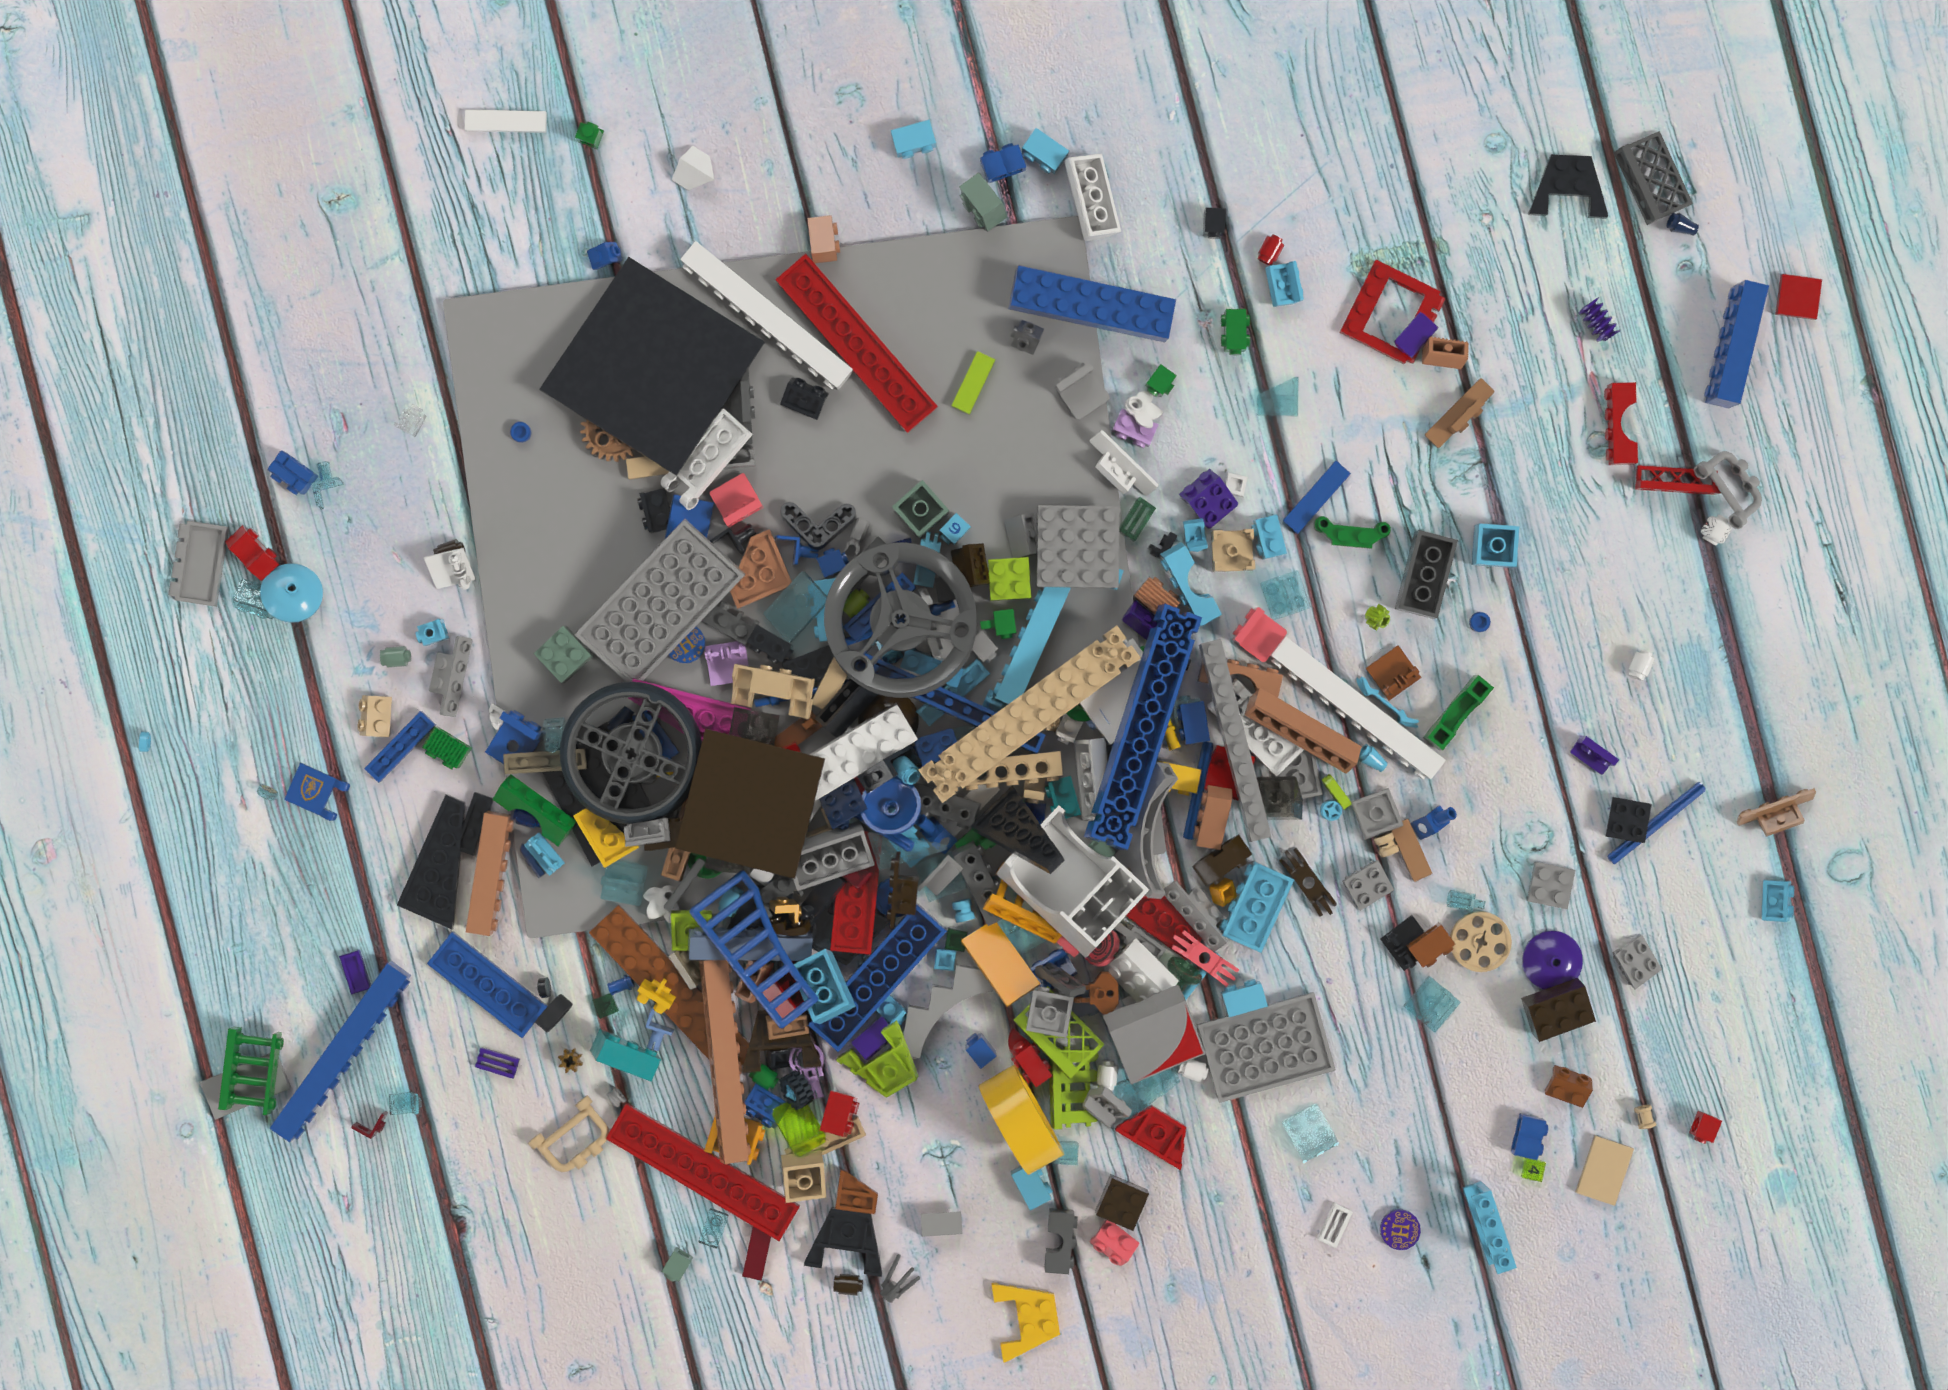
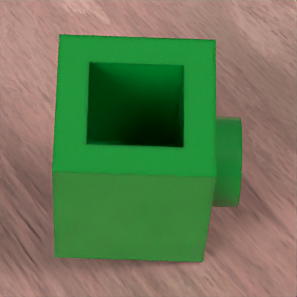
M1160 364L1145 385L1148 388L1147 391L1154 397H1162L1164 393L1168 395L1175 386L1172 382L1177 375Z

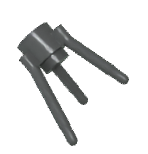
M900 1254L896 1256L886 1279L881 1284L883 1289L880 1291V1294L890 1303L895 1298L899 1299L905 1291L920 1280V1276H917L902 1289L900 1288L914 1271V1268L911 1267L898 1283L894 1281L889 1283L901 1257Z

